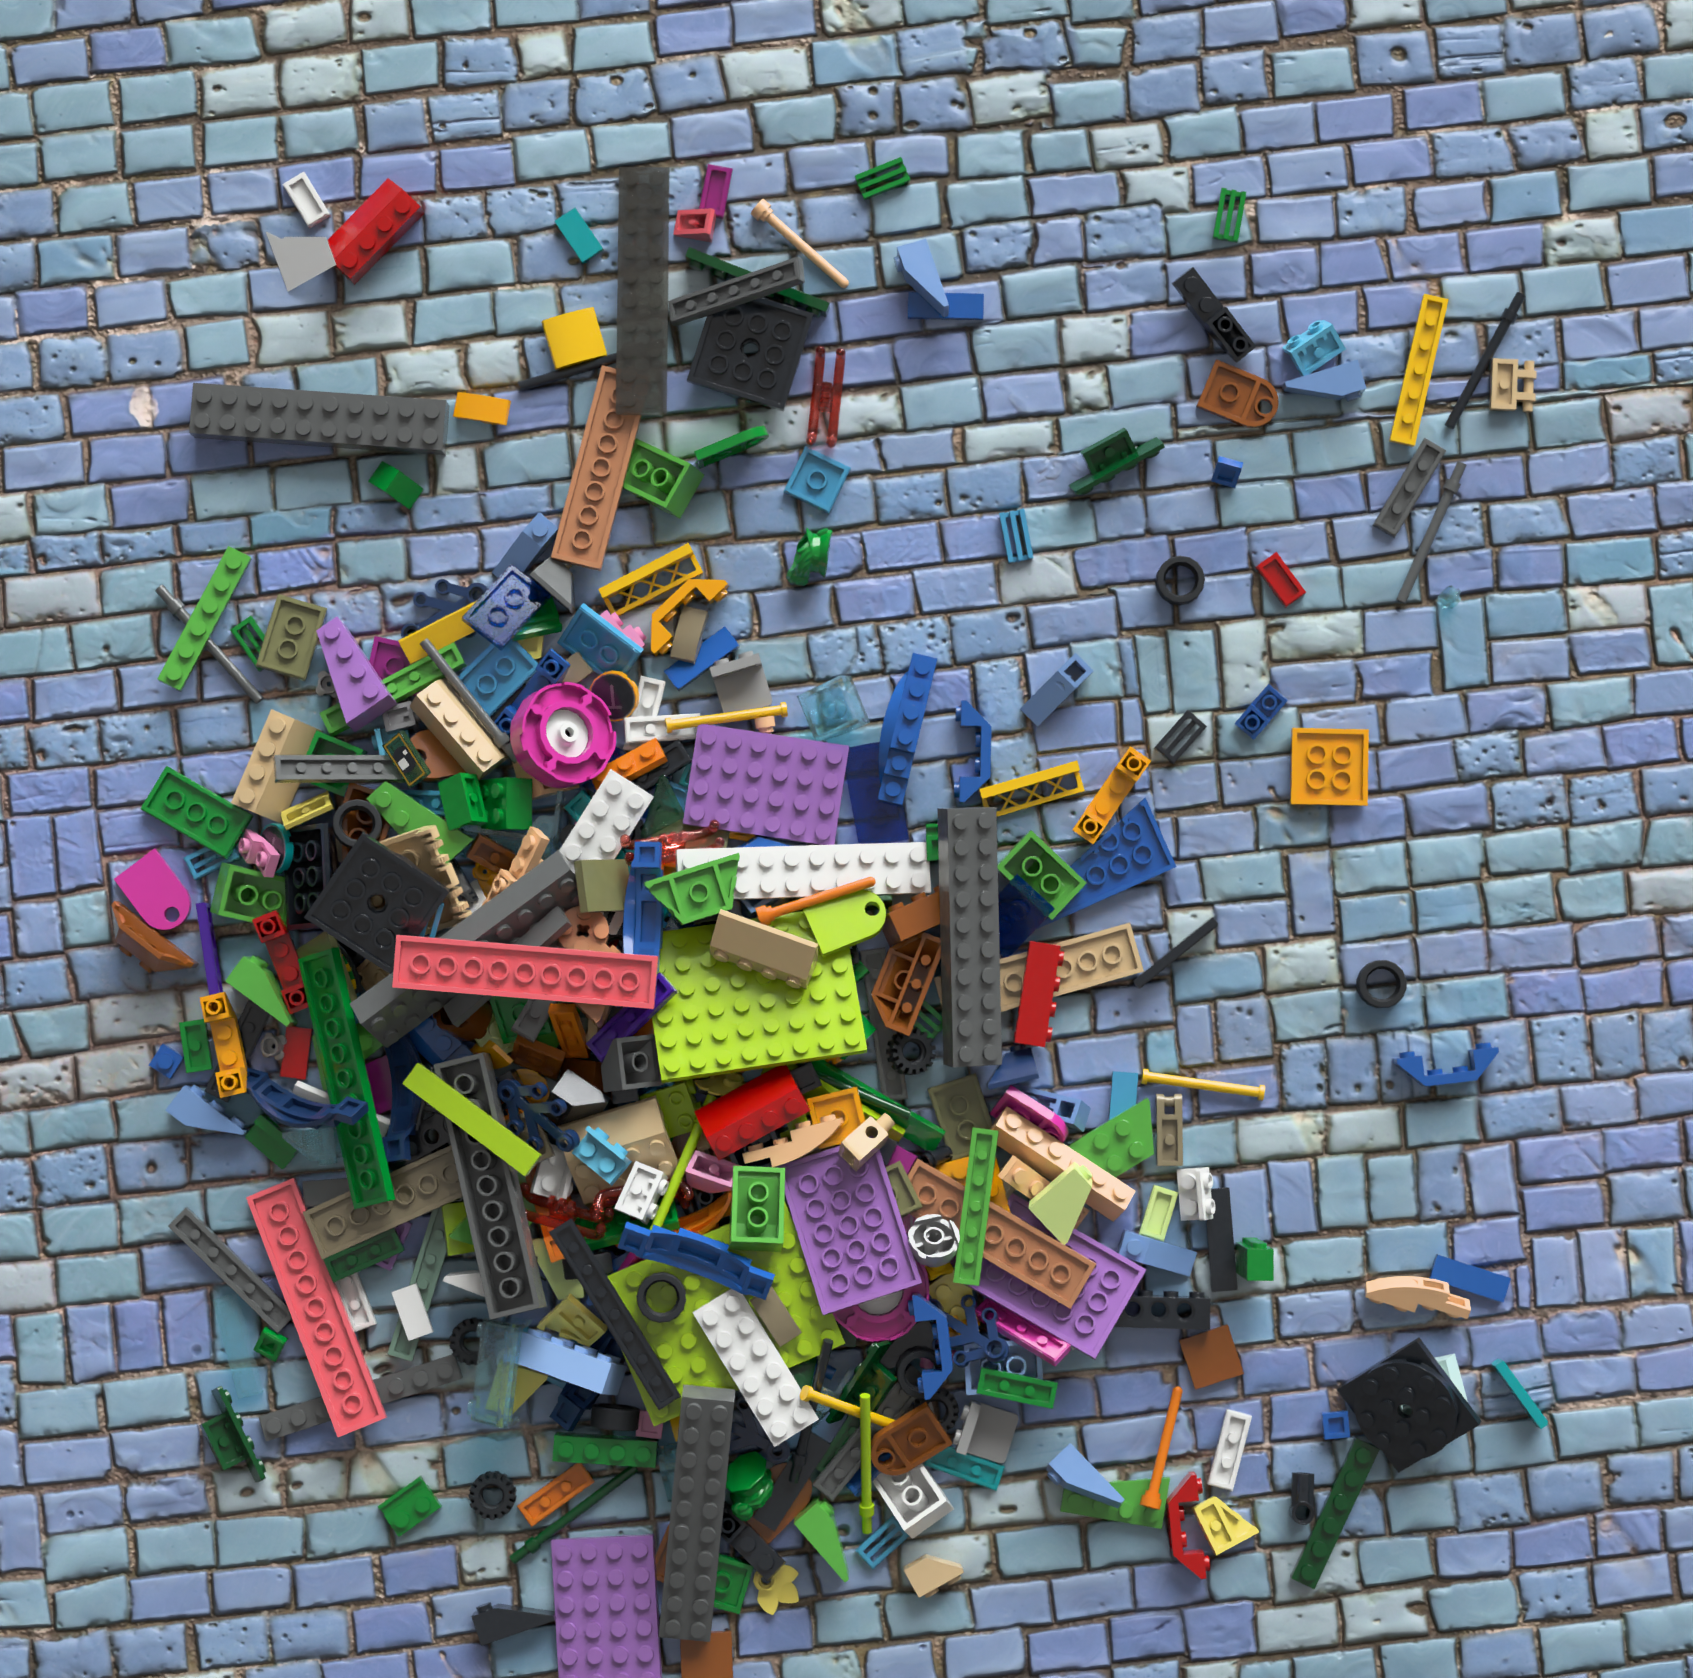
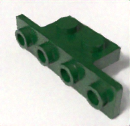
M1122 428L1080 451L1090 473L1068 486L1075 495H1085L1101 482L1106 483L1113 480L1115 475L1123 470L1128 471L1135 468L1138 462L1143 459L1157 456L1165 446L1161 440L1155 437L1135 448L1127 429Z
M890 1341L875 1342L868 1348L866 1352L868 1354L867 1357L855 1368V1375L842 1388L841 1393L843 1394L839 1400L860 1407V1395L868 1393L870 1394V1411L876 1413L897 1381V1378L880 1363L891 1345ZM829 1408L830 1414L825 1421L828 1424L840 1421L846 1413Z
M222 1386L211 1390L222 1414L199 1426L221 1471L245 1460L255 1482L266 1479L264 1475L266 1472L265 1466L260 1459L256 1458L253 1452L255 1449L254 1443L248 1435H245L242 1426H244L243 1420L237 1412H234L231 1406L232 1398L230 1393L226 1389L223 1390Z

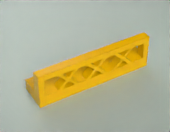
M689 543L598 590L610 613L615 612L619 617L685 583L688 579L701 575L703 571ZM688 558L691 559L696 568L695 571L687 575L677 572L680 562ZM676 565L674 570L668 569V568H670V567ZM662 571L673 574L670 584L666 586L655 583L658 573ZM676 575L681 576V578L674 581ZM653 577L652 582L646 581L647 579ZM639 583L650 585L648 595L642 598L632 595L635 585ZM653 587L660 588V589H658V590L652 592ZM631 588L629 594L623 592V591H625V590ZM618 594L628 597L625 607L617 611L614 610L609 600ZM631 598L637 600V601H635V602H633V603L630 604Z
M1076 760L979 789L983 807H989L987 799L995 796L1005 800L1003 808L996 812V816L999 817L1083 792L1085 790L1080 777L1078 762ZM1074 773L1078 788L1066 790L1059 786L1063 776ZM1059 778L1056 784L1050 781ZM1046 782L1054 786L1050 796L1042 797L1034 793L1039 783ZM1035 785L1032 791L1026 788ZM1057 788L1063 791L1061 793L1054 794ZM1022 789L1030 795L1026 803L1019 805L1010 799L1015 790ZM1011 792L1008 798L1002 796V794ZM1032 796H1035V797L1038 798L1037 800L1030 801V799L1032 798ZM1008 803L1014 805V807L1005 809Z

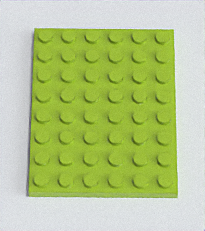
M803 911L776 917L775 921L768 925L816 943ZM758 918L750 919L759 923ZM716 924L663 931L659 972L668 979L678 993L652 1017L662 1083L867 1053L850 948L826 957H822L818 948L817 964L807 989L803 987L793 988L787 985L786 981L778 978L771 980L764 977L761 972L755 970L746 971L739 968L736 963L716 960L710 954V943Z
M784 1200V1241L781 1252L729 1250V1247L728 1251L752 1259L750 1266L775 1274L771 1286L802 1332L801 1334L780 1347L750 1302V1299L755 1296L744 1295L786 1366L790 1368L820 1355L823 1339L825 1338L834 1341L832 1349L845 1344L833 1313L824 1316L822 1314L794 1221ZM730 1223L707 1232L703 1236L729 1245ZM648 1259L608 1275L614 1288L681 1394L680 1398L658 1410L624 1355L654 1427L680 1416L683 1384L739 1390L693 1314L695 1310L731 1288L695 1273ZM666 1272L673 1274L682 1282L685 1288L686 1303L684 1310L677 1318L670 1322L658 1323L651 1321L641 1313L638 1307L637 1293L639 1286L646 1277L653 1273ZM657 1282L648 1289L646 1301L653 1311L659 1313L668 1312L676 1304L677 1293L669 1283Z

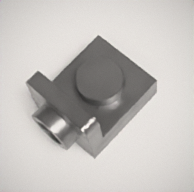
M411 701L396 704L382 714L388 735L413 729L415 732L420 731L419 723L422 720L410 708Z

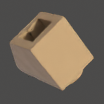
M928 1554L903 1566L904 1572L919 1598L923 1595L925 1598L934 1595L939 1591L938 1587L946 1582L948 1585L954 1584L962 1578L960 1575L964 1573L961 1564Z

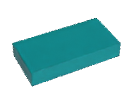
M573 208L554 221L582 264L604 251L576 208Z

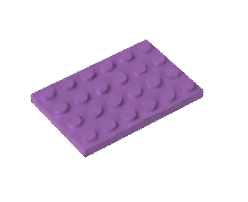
M708 724L698 725L683 824L818 845H835L849 746Z
M840 1146L776 1166L777 1168H785V1196L823 1316L922 1284L880 1149L857 1172L838 1154Z
M1012 1193L1008 1199L1011 1213L1058 1240L1030 1211L1029 1202ZM1073 1229L1068 1243L1065 1245L1097 1264L1071 1309L985 1258L982 1261L980 1285L964 1284L1096 1360L1146 1273V1269L1080 1231Z
M654 1534L552 1539L558 1677L662 1678Z

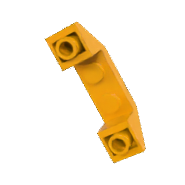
M688 579L652 613V653L655 656L659 653L664 655L672 647L671 641L674 638L661 623L663 621L666 623L671 621L677 615L676 609L682 603L686 606L695 598L694 592L696 590L710 604L714 601L718 603L728 594L726 590L729 587L728 583L725 580Z
M1130 746L1072 831L1091 844H1094L1151 760Z
M226 992L200 997L204 1022L210 1023L220 1072L215 1073L220 1098L246 1093L247 1063L238 1019Z

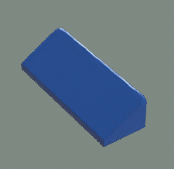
M723 627L702 643L695 664L678 660L664 670V672L677 690L681 691L708 671L710 667H713V662L726 658L738 649L740 645L728 629Z

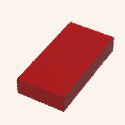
M1277 552L1255 567L1284 608L1306 593Z
M286 1026L285 1037L287 1042L283 1049L284 1057L282 1059L280 1077L307 1079L313 1029Z

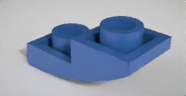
M1268 684L1234 724L1254 740L1288 700Z

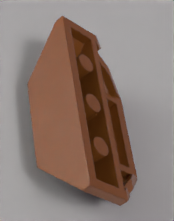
M114 901L111 904L115 941L121 945L119 949L129 957L134 955L141 960L139 965L149 973L152 971L167 972L196 968L199 963L120 901Z
M921 932L889 948L871 994L886 1028L910 1037L941 959L940 938Z

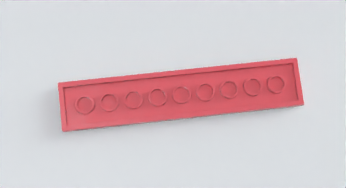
M396 935L392 987L654 1009L658 956Z
M289 1179L246 1197L337 1437L387 1418L335 1282L333 1283L324 1260L321 1259L303 1215L307 1207L304 1204V1199L296 1179Z

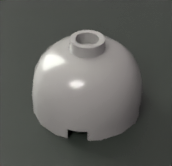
M930 1214L917 1218L914 1221V1225L908 1232V1240L914 1259L927 1267H940L949 1263L955 1257L959 1247L960 1235L955 1223L950 1219L948 1222L942 1219L941 1215Z

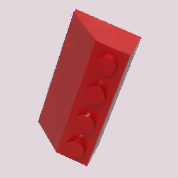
M387 178L327 240L336 263L335 267L355 285L425 214L421 206L401 187Z
M787 1065L776 1066L695 1110L694 1113L718 1160H721L809 1112L810 1107Z

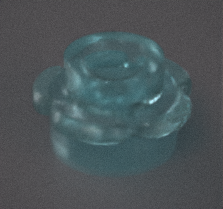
M1452 585L1445 588L1437 599L1441 603L1442 608H1454L1461 600L1459 596L1461 590L1459 588L1455 589Z

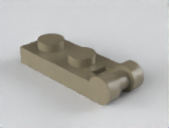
M1156 1094V1165L1183 1166L1182 1094H1174L1173 1096ZM1164 1107H1174V1114H1165Z

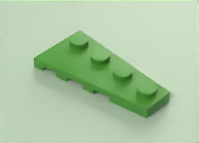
M387 781L366 798L399 835L423 826L436 825L440 836L435 839H442L443 845L437 850L439 854H448L450 858L445 863H450L474 840L459 829L455 831L448 830L447 822Z
M1162 1477L1158 1492L1161 1494L1160 1499H1162L1160 1510L1140 1505L1142 1494L1145 1495L1146 1490H1149L1151 1479L1144 1478L1108 1482L1125 1499L1119 1508L1063 1488L1060 1512L1162 1529L1170 1477Z

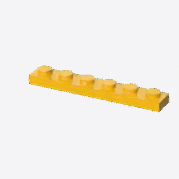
M1423 294L1389 442L1410 447L1415 446L1449 299L1429 294Z

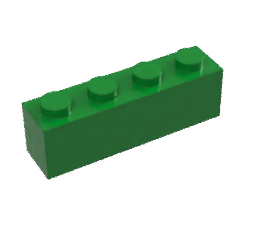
M1242 1237V1242H1236V1273L1247 1281H1274V1249L1267 1246V1243H1264L1261 1239Z
M556 1432L554 1435L552 1461L656 1468L659 1439Z

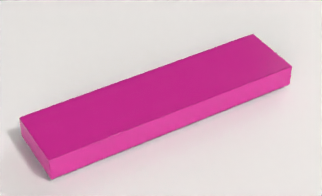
M988 1298L975 1309L979 1321L986 1324L981 1316L982 1311L989 1307L993 1308L998 1314L996 1324L1000 1334L1053 1366H1056L1071 1351L1069 1343L1033 1325ZM992 1312L986 1315L987 1320H991L994 1317Z

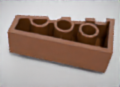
M939 885L933 888L935 893L926 896L925 892L911 897L912 903L904 906L900 902L888 908L890 913L886 914L882 931L889 947L940 925Z

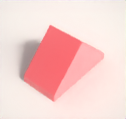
M712 208L678 210L673 235L712 243L716 223L715 210Z

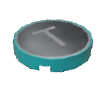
M271 823L265 826L260 836L267 840L280 854L275 874H282L283 870H287L291 865L294 845L293 842H289L288 836H291V833L285 829L284 825Z

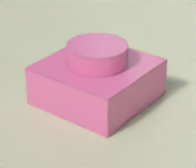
M640 1409L636 1436L661 1439L663 1423L654 1427L648 1411Z

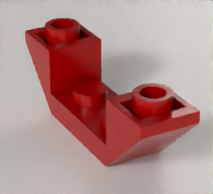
M275 910L252 919L261 943H265L283 987L281 993L290 1015L308 1008L296 947L279 913Z
M1188 1472L1166 1500L1170 1548L1175 1558L1199 1578L1206 1579V1571H1210L1209 1556H1204L1202 1549L1183 1550V1547H1187V1537L1185 1531L1181 1532L1180 1522L1185 1521L1184 1508L1179 1506V1503L1199 1501L1198 1494L1203 1493L1201 1478H1197L1195 1472Z

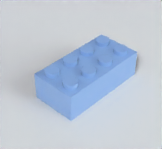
M529 1328L528 1332L518 1331L509 1361L600 1394L618 1395L627 1369V1365L620 1363L621 1358L602 1353L596 1355L598 1350L584 1345L574 1346V1341L562 1337H551V1333L543 1330Z

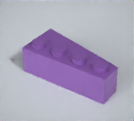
M338 616L316 630L346 724L354 732H357L397 703L346 625Z

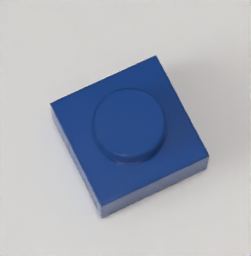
M1219 456L1211 482L1236 488L1243 462Z
M162 1044L149 1063V1066L172 1079L184 1061V1056L166 1044Z
M1347 1410L1321 1413L1323 1438L1325 1440L1350 1437Z

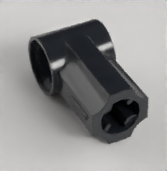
M1292 1472L1289 1515L1296 1523L1307 1525L1314 1519L1315 1515L1313 1508L1314 1473ZM1301 1505L1308 1508L1307 1517L1297 1519L1295 1515L1297 1507Z

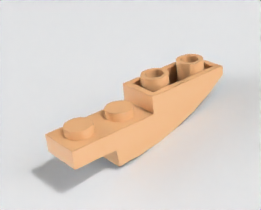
M530 826L522 840L516 857L511 863L509 871L500 869L482 906L543 862L541 857L550 840L539 828Z
M835 1114L821 1117V1123L811 1125L810 1120L795 1124L796 1129L790 1131L792 1141H788V1137L772 1140L773 1146L764 1148L763 1143L748 1146L749 1152L742 1154L744 1163L770 1158L772 1167H776L802 1157L831 1137L843 1124V1118L836 1119Z
M1014 1155L998 1175L1030 1200L1051 1183ZM1084 1206L1074 1229L1078 1228L1089 1212Z
M1398 1276L1368 1281L1365 1284L1366 1298H1369L1370 1301L1376 1304L1385 1303L1392 1305L1395 1309L1402 1312L1411 1311L1415 1313L1417 1305L1420 1304L1427 1310L1434 1311L1436 1309L1445 1312L1453 1318L1462 1317L1468 1319L1471 1311L1469 1299L1450 1294L1447 1282L1423 1277Z

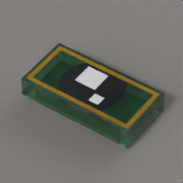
M399 731L382 745L409 788L416 786L431 774V771L405 731Z

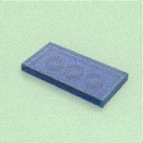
M880 742L849 747L845 774L858 844L894 843L909 840L903 804L899 806L877 800L881 787L878 767Z

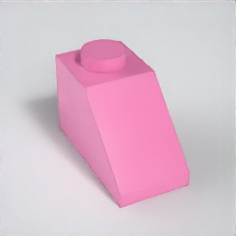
M695 1150L685 1170L687 1186L710 1194L731 1191L733 1166L741 1165L724 1159L718 1160L715 1156Z

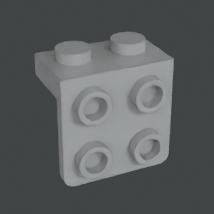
M753 651L739 654V659L729 662L728 658L713 662L714 666L710 667V671L723 713L763 708L772 704V697L759 653L753 654Z
M971 1399L969 1406L964 1405L960 1417L961 1420H964L961 1430L957 1429L954 1435L953 1444L956 1445V1452L963 1455L970 1453L997 1463H1004L1018 1423L1017 1414Z

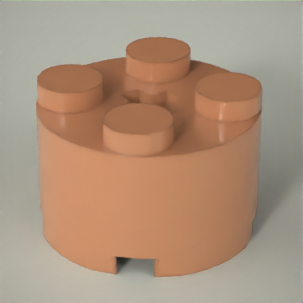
M580 906L566 911L565 915L572 926L557 939L558 948L597 951L604 943L607 945L609 926L601 912L581 913ZM578 932H582V933L586 932V933H587V937H585V936H583V935H581L580 937H578Z

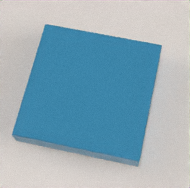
M805 446L784 489V493L829 514L851 467Z

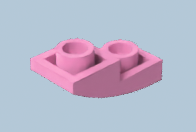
M606 610L600 614L602 618L641 648L647 647L643 642L647 638L639 627L634 629L631 625H628L622 630L620 627L624 623L615 612L610 614Z
M245 829L244 836L238 844L239 852L246 863L256 864L264 877L273 878L280 854L262 836L251 829Z

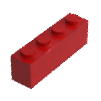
M1029 941L1014 1043L1045 1047L1046 1042H1051L1053 1028L1048 1027L1049 1018L1054 1017L1056 1011V1002H1052L1053 992H1058L1060 977L1056 976L1057 966L1062 967L1064 952L1060 951V945Z

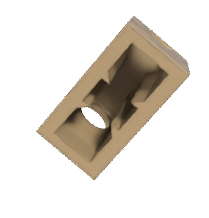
M886 1113L876 1121L870 1116L841 1142L838 1154L857 1172L887 1142L889 1136L887 1132L895 1125V1122Z

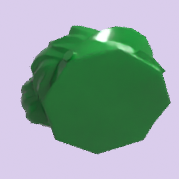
M806 528L807 533L797 544L794 562L786 575L790 583L805 586L809 583L811 572H817L822 577H826L832 530L825 528L817 533H812Z
M756 1451L739 1455L727 1469L726 1488L730 1491V1500L733 1503L731 1510L742 1521L749 1520L755 1510L763 1507L771 1497L774 1488L771 1478L772 1472L766 1468L767 1460Z

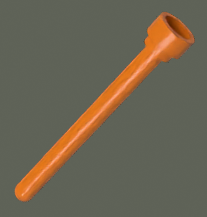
M867 877L773 908L763 905L755 908L759 923L768 926L771 925L772 921H775L776 917L873 887L876 881L873 877Z
M1179 1386L1174 1387L1172 1390L1149 1490H1146L1145 1495L1142 1494L1140 1505L1151 1509L1160 1510L1162 1499H1160L1161 1494L1158 1492L1183 1393L1182 1388Z

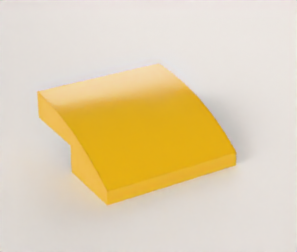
M594 307L565 313L541 322L555 370L607 355Z

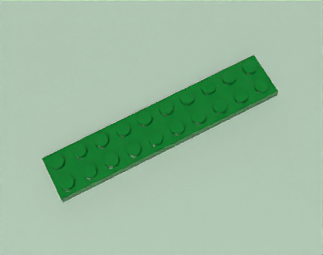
M339 947L330 948L300 958L298 962L330 1104H339L346 1097H351L367 1102L369 1111L354 1125L341 1122L336 1126L355 1210L395 1200L359 1034L353 1009L350 1005L351 1000Z

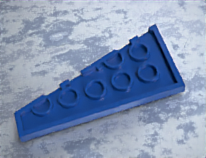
M1146 798L1140 801L1070 866L1087 884L1053 920L1047 917L1032 902L1026 907L1036 929H1039L1177 867Z

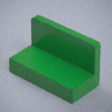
M460 772L438 783L448 830L455 831L465 825L482 826L488 823L477 774Z
M260 1114L254 1121L255 1125L245 1135V1138L281 1169H284L303 1148L299 1142L266 1114Z

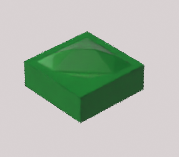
M265 1327L253 1350L276 1362L288 1338Z

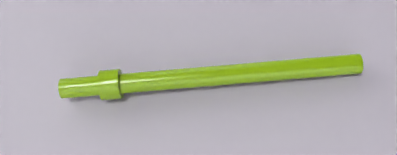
M707 1094L703 1106L717 1098ZM696 1115L693 1120L695 1123L649 1230H652L653 1225L662 1227L703 1132Z
M863 1393L860 1395L861 1502L859 1503V1515L862 1517V1533L870 1534L872 1533V1516L874 1515L871 1489L870 1394Z

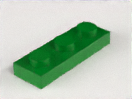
M981 1367L976 1393L1053 1409L1058 1383Z

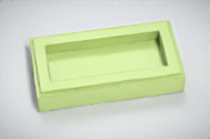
M1153 1185L1139 1234L1164 1242L1178 1192Z

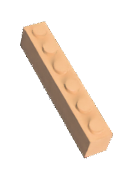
M1006 1107L1001 1112L990 1130L999 1131L997 1146L1014 1155L1051 1181L1057 1178L1074 1162L1079 1166L1084 1165L1093 1176L1091 1177L1092 1188L1085 1203L1113 1222L1125 1211L1135 1193V1190L1009 1107Z

